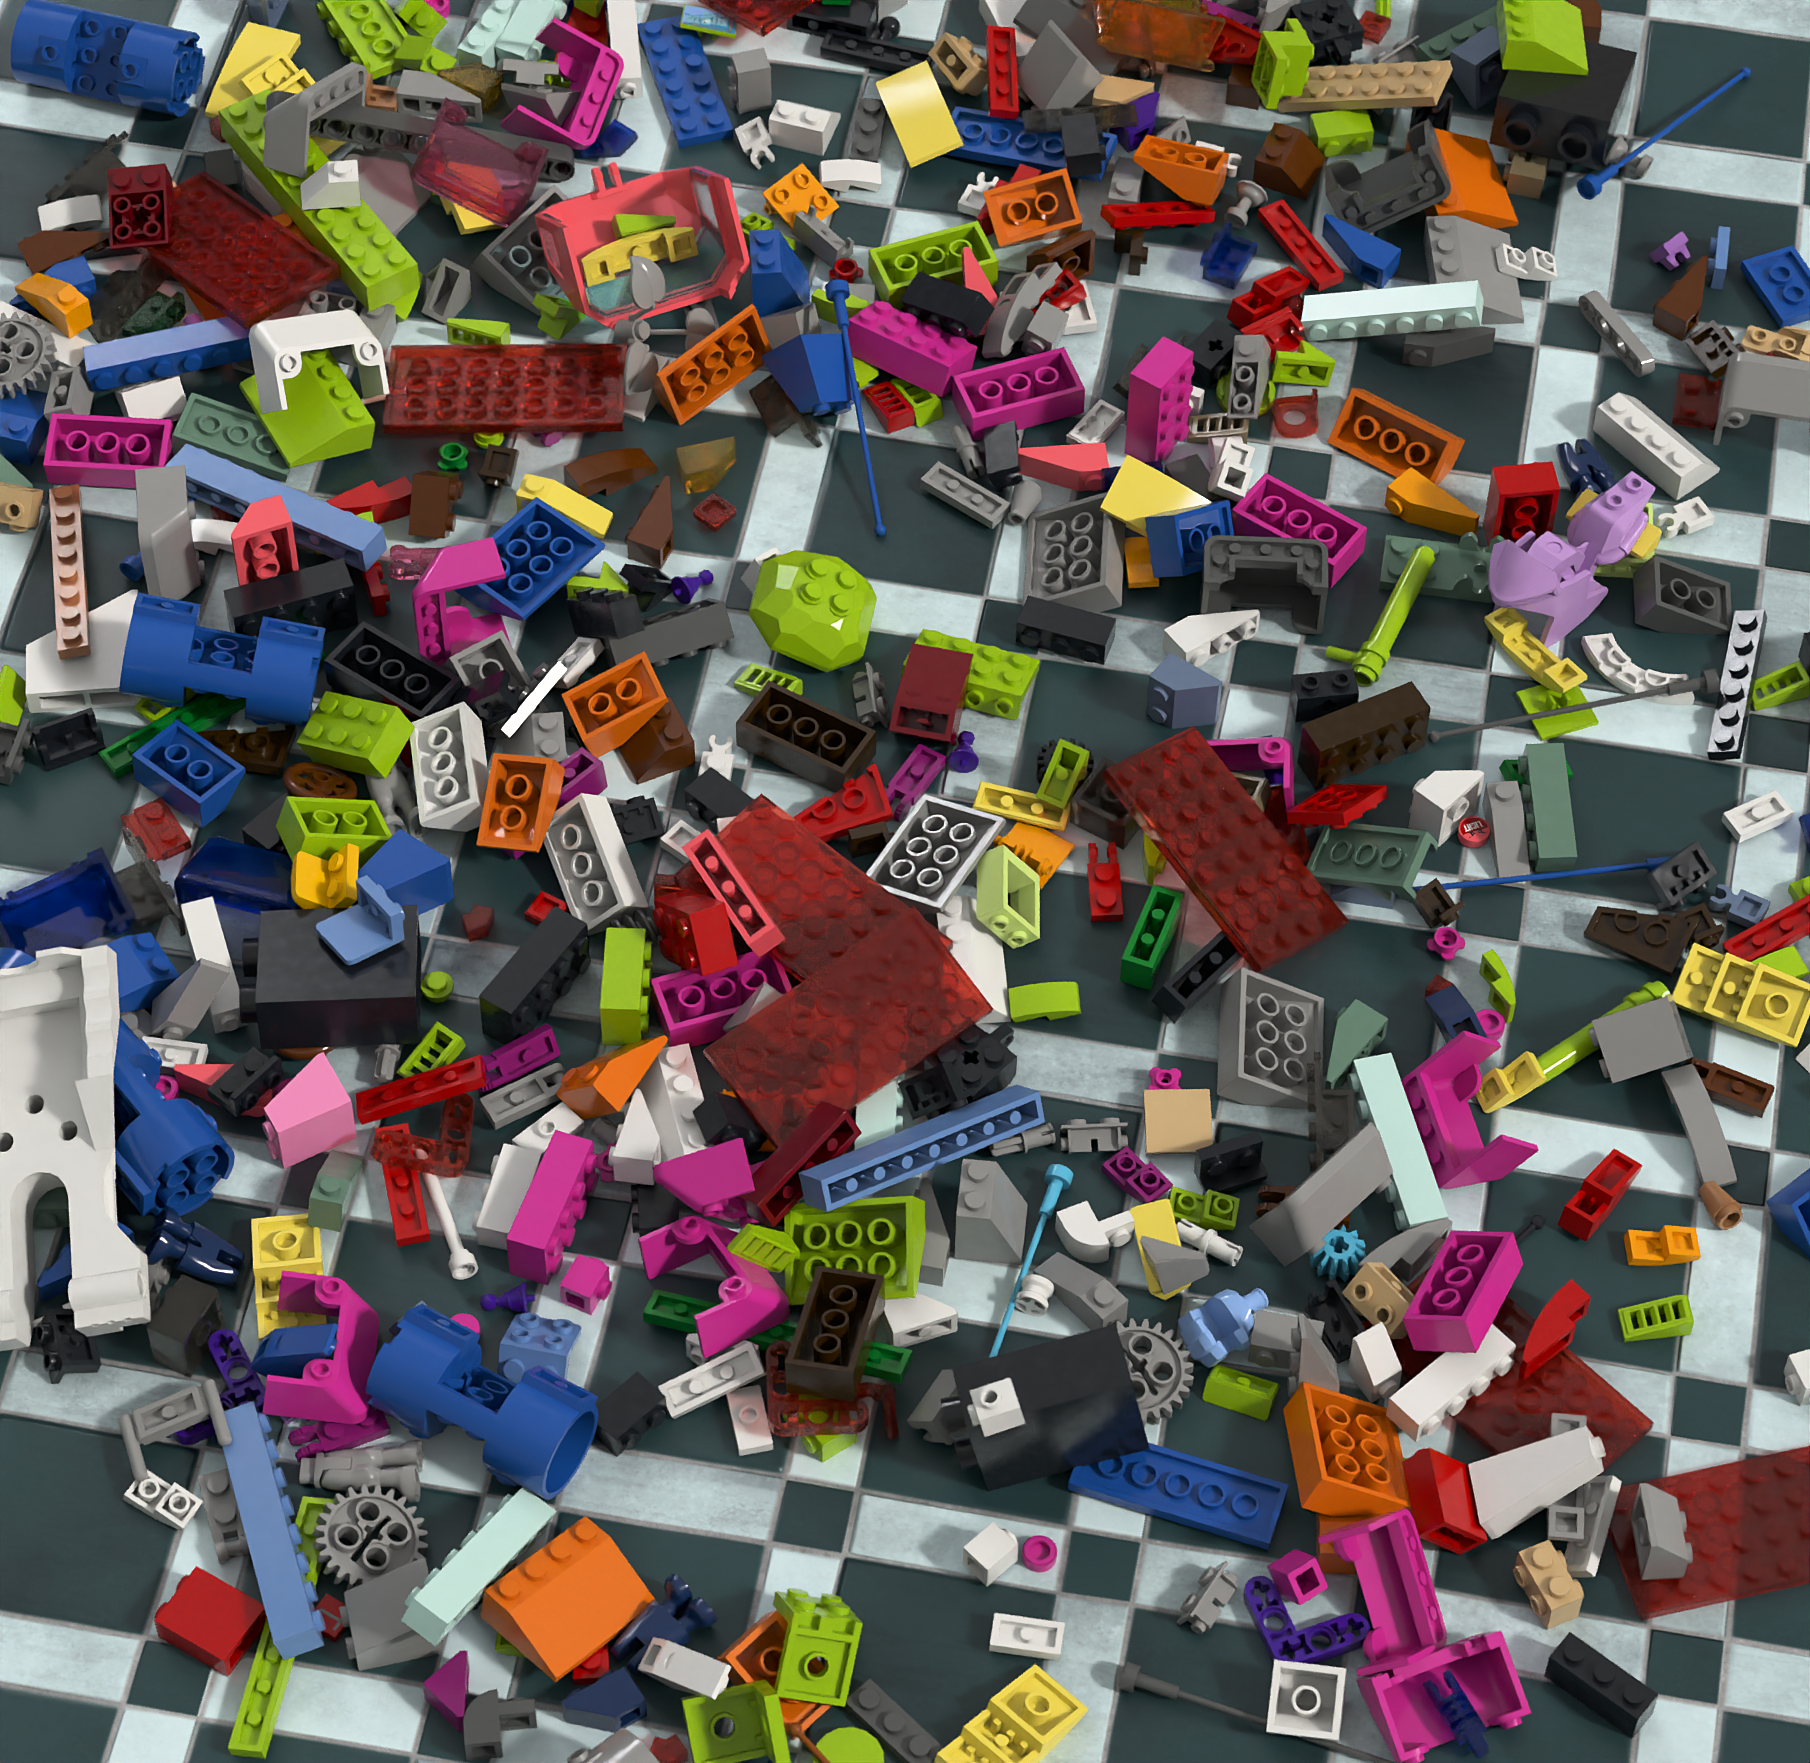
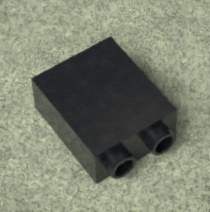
M1584 40L1588 65L1587 76L1509 70L1498 95L1489 144L1601 170L1628 99L1637 52Z
M418 905L401 906L405 914V920H403V941L354 965H346L316 933V925L319 922L348 908L261 911L259 938H243L242 942L244 977H257L256 983L240 984L239 989L241 1023H258L261 1050L420 1043L422 946Z
M1116 1324L952 1367L958 1394L940 1398L947 1429L951 1440H954L962 1471L980 1467L988 1492L1072 1470L1077 1466L1083 1467L1150 1449ZM1010 1377L1025 1424L984 1437L981 1425L973 1426L967 1408L968 1405L973 1404L970 1390Z

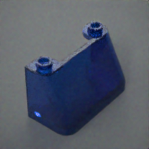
M222 836L210 837L179 870L174 880L179 912L182 913L181 904L211 896L215 904L260 915L261 911L302 909L293 901L291 895L293 862L290 856L230 841Z
M100 847L87 853L88 858L80 861L79 864L77 861L73 862L67 869L13 892L11 890L7 892L4 900L0 897L1 948L17 949L37 959L36 951L56 947L76 949L111 932L116 936L131 928L130 922L135 919L136 915L103 848Z

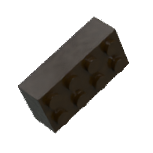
M768 680L736 722V745L836 793L843 788L842 784L851 778L853 780L859 778L876 755V731Z
M1411 681L1304 723L1301 729L1297 763L1316 790L1326 785L1336 784L1339 780L1351 775L1362 774L1367 769L1376 765L1387 764L1394 758L1406 753H1414L1425 746L1431 707Z
M817 1266L785 1361L786 1392L849 1402L855 1401L885 1307L884 1275Z

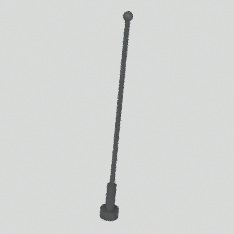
M1715 668L1702 670L1698 678L1668 683L1664 688L1443 732L1432 730L1428 733V740L1436 743L1440 738L1666 693L1672 696L1702 689L1705 695L1718 693L1720 691L1719 677Z
M1129 1661L1125 1665L1119 1689L1133 1693L1135 1687L1174 1700L1179 1697L1267 1727V1719L1181 1691L1178 1685L1140 1673L1141 1665ZM1298 1737L1373 1763H1396L1330 1740Z

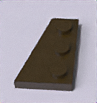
M285 725V730L268 731V727H256V732L238 733L235 729L196 733L245 767V771L281 776L297 735V727Z
M1598 906L1584 931V938L1672 977L1700 923V918L1688 917V919L1671 917L1669 914L1659 913L1658 915L1638 913L1636 910Z

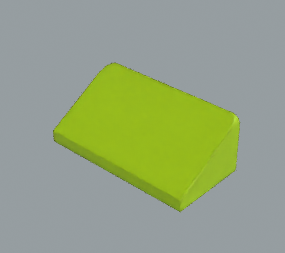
M4 665L0 672V722L18 726L27 699L26 681L9 665Z
M1216 1364L1207 1378L1202 1398L1206 1402L1266 1421L1272 1410L1280 1385Z

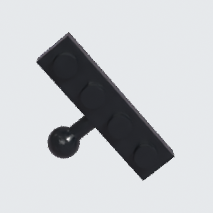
M886 16L879 22V39L828 29L820 47L821 56L897 73L926 60L932 70L935 63L928 54L929 50L889 42L891 38L899 34L901 29L900 22L893 16Z

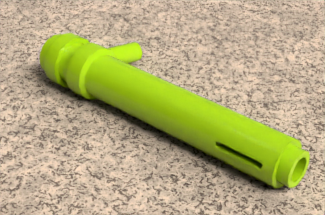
M1419 546L1413 550L1368 641L1363 642L1358 653L1333 646L1327 647L1325 653L1327 658L1352 664L1351 669H1354L1357 684L1370 687L1379 680L1383 672L1382 668L1386 666L1390 658L1389 651L1435 562V553L1431 548Z
M1647 982L1639 988V992L1634 991L1623 998L1621 1004L1599 1018L1671 994L1662 982ZM1592 1022L1536 1058L1547 1078L1538 1087L1544 1085L1600 1048V1046L1594 1047L1590 1037L1589 1028L1593 1027Z

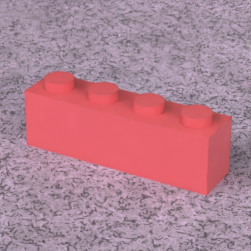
M706 829L682 847L716 899L725 903L727 915L748 946L759 958L786 939L721 843L709 829Z

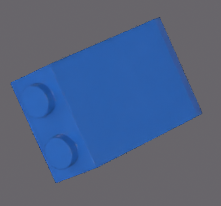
M779 229L749 230L751 299L759 317L810 303L808 272Z
M842 333L800 334L761 356L763 363L800 413L813 412L814 416L834 411L835 415H839L852 410L851 406L854 405V398Z
M401 829L358 871V879L368 875L376 885L380 884L384 888L387 896L393 903L397 902L400 906L418 905V915L443 905L454 898L450 859Z

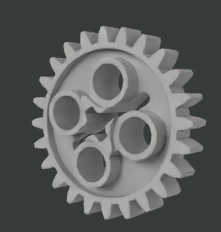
M14 312L11 318L8 319L5 313L1 314L0 400L3 399L5 393H9L12 399L15 398L16 391L19 390L23 395H26V387L28 386L37 389L35 381L37 379L46 381L43 372H52L53 369L50 363L57 361L54 355L57 352V348L51 332H49L46 324L41 325L37 317L31 320L27 313L21 319H19L17 312Z
M1130 1318L1129 1327L1125 1328L1120 1321L1116 1322L1123 1351L1127 1354L1125 1358L1134 1390L1143 1395L1137 1399L1145 1427L1147 1418L1151 1417L1156 1424H1159L1161 1413L1170 1419L1173 1412L1172 1407L1181 1410L1183 1404L1181 1398H1189L1190 1389L1188 1386L1193 1385L1194 1377L1189 1374L1193 1372L1194 1364L1187 1362L1190 1359V1350L1180 1351L1183 1348L1184 1340L1172 1341L1174 1330L1171 1329L1163 1334L1161 1333L1162 1323L1160 1322L1151 1329L1149 1328L1148 1319H1144L1140 1327L1136 1326L1134 1318ZM1138 1346L1146 1347L1150 1352L1147 1354H1138L1133 1349ZM1158 1372L1167 1373L1170 1376V1378L1167 1380H1158L1154 1377V1374ZM1148 1387H1149L1153 1392L1157 1393V1395H1152V1394L1150 1393V1391L1148 1390Z
M363 1484L359 1494H356L352 1487H349L346 1492V1498L337 1493L333 1503L327 1502L323 1509L324 1513H319L316 1521L318 1526H315L313 1536L318 1538L313 1544V1549L321 1551L316 1561L317 1563L328 1562L324 1574L335 1572L337 1574L334 1581L335 1584L343 1580L348 1581L347 1591L355 1585L359 1586L413 1561L425 1558L423 1554L426 1553L428 1544L423 1541H425L428 1531L420 1530L424 1518H413L417 1507L412 1506L406 1509L404 1504L407 1497L403 1496L397 1501L394 1500L393 1489L385 1496L381 1495L380 1485L376 1486L373 1493H369L368 1488ZM360 1514H368L372 1516L374 1520L366 1521L360 1516ZM384 1519H389L390 1521L380 1530L377 1539H373L365 1548L361 1557L356 1562H353L351 1559L361 1550L364 1541H368L373 1536ZM388 1535H397L402 1541L395 1542ZM346 1538L353 1543V1545L346 1546L339 1541V1539ZM375 1559L381 1564V1566L374 1567L367 1562V1560Z

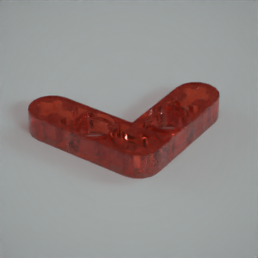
M467 1093L446 1099L441 1113L438 1140L384 1130L376 1134L370 1149L371 1155L376 1161L386 1165L448 1178L461 1176L469 1160L475 1109L474 1100ZM456 1105H459L462 1111L460 1118H454ZM456 1129L463 1134L464 1138L460 1140L453 1139L448 1135L447 1131ZM383 1144L389 1145L391 1151L385 1150ZM401 1147H405V1148H406L404 1154H401V1151H402V1148H401ZM413 1149H421L427 1153L428 1158L418 1159L413 1156L411 1151ZM451 1151H456L455 1164L450 1163L449 1155Z
M779 1340L769 1345L766 1350L768 1425L774 1434L784 1437L856 1434L866 1429L869 1422V1409L866 1403L860 1399L855 1398L854 1402L836 1399L799 1400V1394L796 1393L783 1395L776 1393L773 1390L774 1385L778 1382H786L785 1371H778L777 1357L780 1353L785 1354L786 1361L791 1343ZM814 1411H823L828 1415V1419L824 1423L817 1424L813 1423L809 1416ZM834 1411H838V1422H834ZM851 1411H856L857 1420H850L849 1414ZM800 1412H803V1423H799ZM780 1414H787V1423H780Z

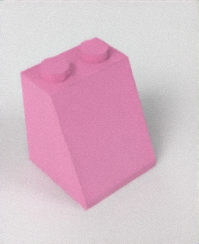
M324 1052L317 1054L264 1108L266 1122L262 1123V1127L268 1138L265 1144L273 1160L278 1158L284 1169L357 1138L351 1099Z

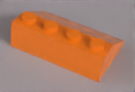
M1434 128L1451 182V191L1443 201L1425 208L1426 216H1458L1493 229L1518 226L1516 214L1487 140ZM1408 132L1405 153L1411 151V148L1408 143Z
M751 304L656 374L653 388L662 407L680 426L764 365L761 356L772 349L756 307Z
M1302 1382L1283 1409L1301 1507L1331 1517L1386 1514L1401 1509H1407L1411 1512L1412 1509L1402 1466L1404 1459L1397 1426L1386 1416L1387 1408Z
M584 1516L484 1590L480 1617L553 1681L557 1682L624 1631L652 1600L656 1601V1599L612 1538L589 1518Z

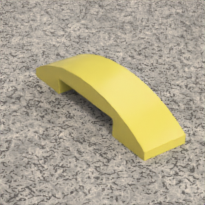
M673 227L647 231L619 239L591 252L581 259L586 285L590 287L616 279L615 273L630 269V256L645 257L653 262L669 258L672 263L699 254L694 229L692 227Z
M1501 607L1484 617V622L1508 656L1524 672L1543 686L1553 691L1564 693L1587 680V674L1568 657L1561 661L1527 630L1528 621L1514 608Z

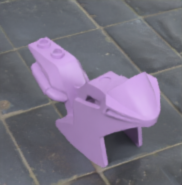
M1631 471L1607 491L1600 493L1572 516L1573 519L1566 530L1569 543L1549 531H1546L1535 541L1536 534L1530 530L1516 543L1508 539L1494 544L1488 572L1489 591L1492 600L1495 602L1493 612L1503 607L1548 615L1539 641L1548 648L1564 638L1583 622L1606 597L1608 589L1593 579V575L1599 564H1614L1624 556H1628L1647 526L1649 517L1643 509L1654 493L1655 486Z

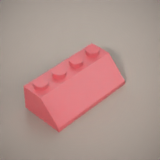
M281 495L251 503L231 533L239 586L299 570L293 524Z

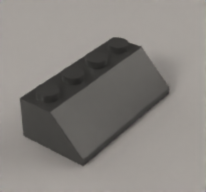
M1027 0L1013 20V23L1037 39L1045 25L1052 19L1101 75L1114 76L1130 61L1142 37L1091 0Z
M708 598L644 618L642 621L645 630L622 639L596 637V639H600L605 648L602 652L611 669L643 651L647 654L652 667H659L668 664V658L679 655L682 659L698 654L697 649L708 646L709 649L723 647L727 645V639L734 638L725 602Z

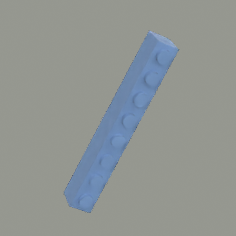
M186 443L165 465V467L185 465L187 495L239 518H242L251 503L281 495L292 520L295 542L336 560L343 558L346 564L364 572H367L387 550L384 529L377 523L369 522L349 511L336 508L326 501H320L300 490L287 487L277 480L268 479L251 469H245L233 464L228 459L212 455L202 448L198 449Z
M1016 1084L799 1173L805 1204L829 1212L1045 1122L1040 1092Z
M251 1401L224 1411L232 1442L228 1446L222 1447L273 1643L283 1660L324 1646L321 1631L326 1630V1626L320 1610L315 1611L313 1602L318 1601V1596L311 1580L307 1582L305 1573L310 1572L308 1560L304 1552L299 1553L297 1546L303 1543L297 1524L291 1523L290 1516L295 1515V1511L289 1495L284 1496L282 1488L287 1487V1481L282 1468L276 1467L275 1460L280 1458L274 1439L269 1440L267 1432L272 1431L271 1422L268 1415L260 1413L255 1402Z

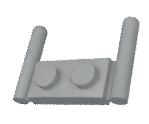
M213 1379L205 1380L199 1387L196 1384L134 1410L132 1415H122L118 1419L133 1476L139 1482L146 1480L148 1477L140 1448L142 1443L147 1445L207 1420L209 1415L213 1422L218 1443L221 1446H228L232 1442L218 1389Z

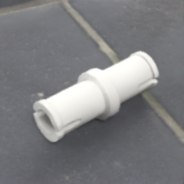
M1184 1218L1176 1226L1179 1239L1198 1248L1199 1252L1205 1253L1206 1256L1210 1254L1231 1266H1235L1242 1255V1246L1219 1237L1217 1231L1213 1229L1207 1231Z

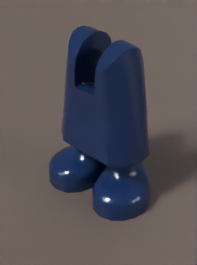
M1585 438L1576 440V454L1569 442L1560 443L1556 446L1558 460L1571 491L1577 494L1574 503L1586 489L1600 494L1619 482L1614 479V471Z
M167 1205L164 1206L152 1226L151 1231L155 1235L144 1250V1253L147 1255L148 1264L155 1265L165 1257L175 1258L173 1263L174 1269L221 1285L234 1287L239 1276L234 1268L242 1266L245 1255L225 1239L199 1223L193 1221L188 1225L183 1222L174 1208ZM174 1237L180 1238L181 1242L175 1239Z
M671 1573L664 1581L666 1593L664 1602L660 1605L652 1600L630 1623L610 1650V1653L617 1660H622L638 1645L642 1644L644 1646L633 1656L627 1665V1670L634 1676L643 1673L638 1670V1667L653 1637L684 1646L690 1641L688 1635L690 1631L696 1628H710L717 1621L711 1607L700 1597H696L693 1600L691 1590L687 1584L674 1573ZM686 1609L678 1620L674 1618L677 1613Z

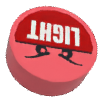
M1469 816L1460 822L1457 836L1464 846L1479 848L1488 842L1490 827L1483 818Z

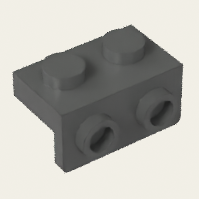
M23 718L20 727L0 722V783L11 785L15 774L20 775L25 760L23 753L25 749H31L34 739L33 732L30 731V719Z

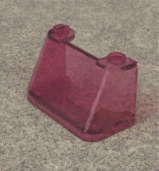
M445 97L410 173L411 178L419 186L497 225L509 227L519 218L532 196L550 150L534 142H523L516 151L464 126L467 119L466 110L460 104Z

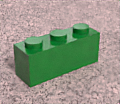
M1153 885L1123 954L1120 981L1151 990L1182 917L1184 894Z

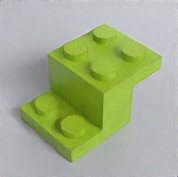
M1296 18L1286 19L1284 31H1262L1251 82L1266 109H1277L1279 99L1283 96H1302L1303 87L1308 83L1309 61L1314 57V45L1310 42L1306 31Z

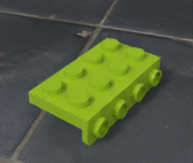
M318 0V4L315 5L320 20L326 21L331 37L338 39L343 55L349 56L350 62L364 65L367 73H372L373 79L406 68L393 61L408 33L386 0Z
M922 629L914 643L973 654L963 707L1010 720H1016L1019 717L1021 703L1039 671V659L1031 658L1025 654L1001 650L996 646H986L971 642L966 638L945 635L935 630ZM907 656V658L905 659V661H904V663H903V665H902L901 679H902V675H903V672H904V669H905V666H906V662H907L908 656Z

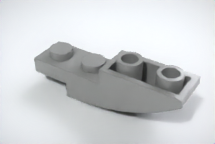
M1057 262L1037 265L1032 272L1015 274L1000 295L987 325L982 350L984 358L1005 357L1013 350V344L1025 335L1026 329L1035 316L1031 309L1037 306L1041 295L1055 285V279L1062 272Z

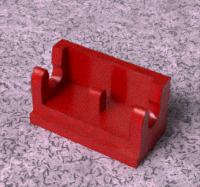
M1288 306L1240 329V333L1244 335L1265 336L1271 348L1270 363L1274 362L1277 351L1294 352L1298 350L1301 340L1305 341L1301 334L1298 333L1303 331L1304 327Z

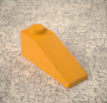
M37 272L15 286V291L69 339L93 324L89 300L70 283Z
M1412 467L1387 486L1384 506L1392 514L1398 515L1406 522L1460 536L1468 532H1473L1477 535L1480 516Z

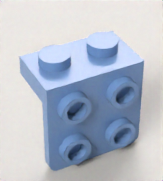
M368 875L356 880L357 905L316 925V933L346 965H354L404 940L403 920H405V914L403 909L397 902L393 903L387 896L384 888L380 884L376 885Z
M535 1313L515 1315L500 1342L497 1374L518 1384L525 1371L541 1366L567 1380L569 1356L581 1335V1326L573 1324L567 1319L552 1320L539 1317Z

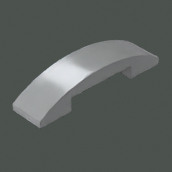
M1688 1064L1661 1072V1078L1671 1104H1675L1695 1157L1694 1164L1702 1185L1708 1181H1714L1720 1187L1737 1183L1735 1169L1720 1122L1694 1065Z
M1551 1413L1549 1438L1586 1426L1587 1416ZM1583 1485L1547 1507V1539L1583 1543Z

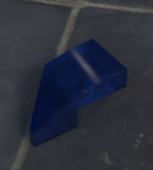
M614 119L601 136H597L595 142L590 147L580 150V154L584 158L620 157L639 137L634 130Z

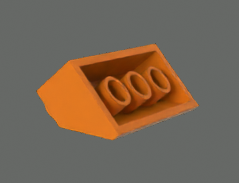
M1358 388L1351 389L1327 440L1328 443L1397 478L1412 467L1437 486L1453 468L1466 441L1364 389Z

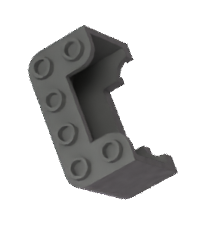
M1229 535L1212 536L1205 542L1200 587V615L1231 612V607L1292 609V625L1296 630L1306 634L1323 633L1328 594V549L1323 542L1315 539Z

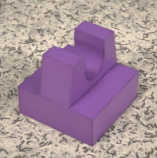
M1681 231L1649 253V256L1654 263L1660 261L1671 271L1679 266L1675 256L1681 263L1691 257L1685 245L1689 240Z

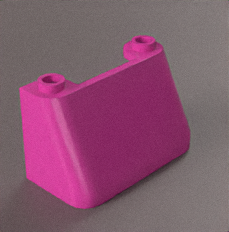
M1501 1630L1484 1632L1446 1645L1408 1666L1368 1674L1356 1680L1360 1693L1395 1762L1419 1763L1425 1760L1423 1753L1428 1752L1432 1747L1488 1726L1500 1724L1502 1730L1517 1726L1522 1723V1716L1531 1713Z

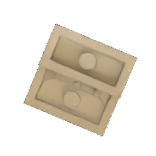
M1210 1089L1143 1090L1146 1154H1196L1197 1149L1213 1145Z

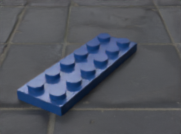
M682 15L638 23V38L678 148L733 138L732 124L697 31L680 27Z
M955 107L951 117L963 142V146L945 153V155L1017 168L1020 164L1042 170L1044 173L1066 168L1061 126L1059 124L1017 117V119L989 117V112ZM1102 132L1103 141H1099V144L1104 143L1106 150V161H1101L1102 173L1072 178L1100 183L1118 144L1117 135Z
M1149 1443L1150 1449L1083 1467L1077 1466L1072 1471L1068 1483V1490L1266 1550L1270 1548L1289 1489V1484Z

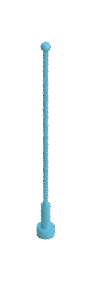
M1060 1164L1048 1166L1044 1177L1048 1188L1038 1213L1040 1220L989 1358L998 1354L1015 1307V1297L1021 1291L1022 1279L1027 1275L1046 1220L1051 1218L1061 1190H1067L1070 1187L1073 1172L1066 1166Z

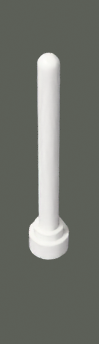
M419 1144L414 1148V1154L451 1251L448 1262L450 1271L455 1279L463 1280L469 1278L478 1271L477 1262L474 1255L463 1247L428 1150L424 1145Z

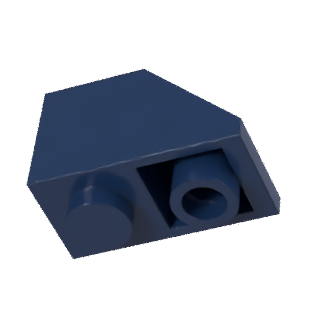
M1454 984L1424 998L1446 1044L1462 1031L1488 1038L1473 1008Z
M625 1667L615 1672L608 1671L604 1673L594 1684L585 1689H575L562 1701L563 1718L567 1723L612 1733L621 1728L625 1729L647 1716L646 1699Z

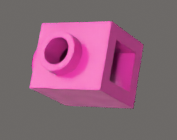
M578 1254L559 1285L561 1303L591 1315L601 1299L605 1300L611 1291L612 1281H610L609 1266L605 1265L598 1258H588Z
M1297 1549L1267 1566L1280 1597L1298 1605L1309 1601L1328 1588L1316 1557Z

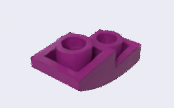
M1128 1146L1102 1164L1101 1171L1110 1180L1143 1204L1154 1202L1173 1187V1183L1151 1162L1145 1164Z

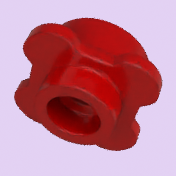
M850 258L839 259L835 263L834 269L829 271L830 279L845 280L848 283H853L857 278L863 276V269L858 267L856 261Z

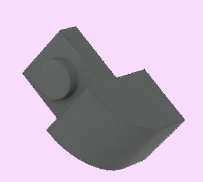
M498 1689L484 1692L476 1697L469 1704L463 1719L466 1760L502 1758L501 1731L537 1728L535 1699L514 1697L507 1701L499 1702Z

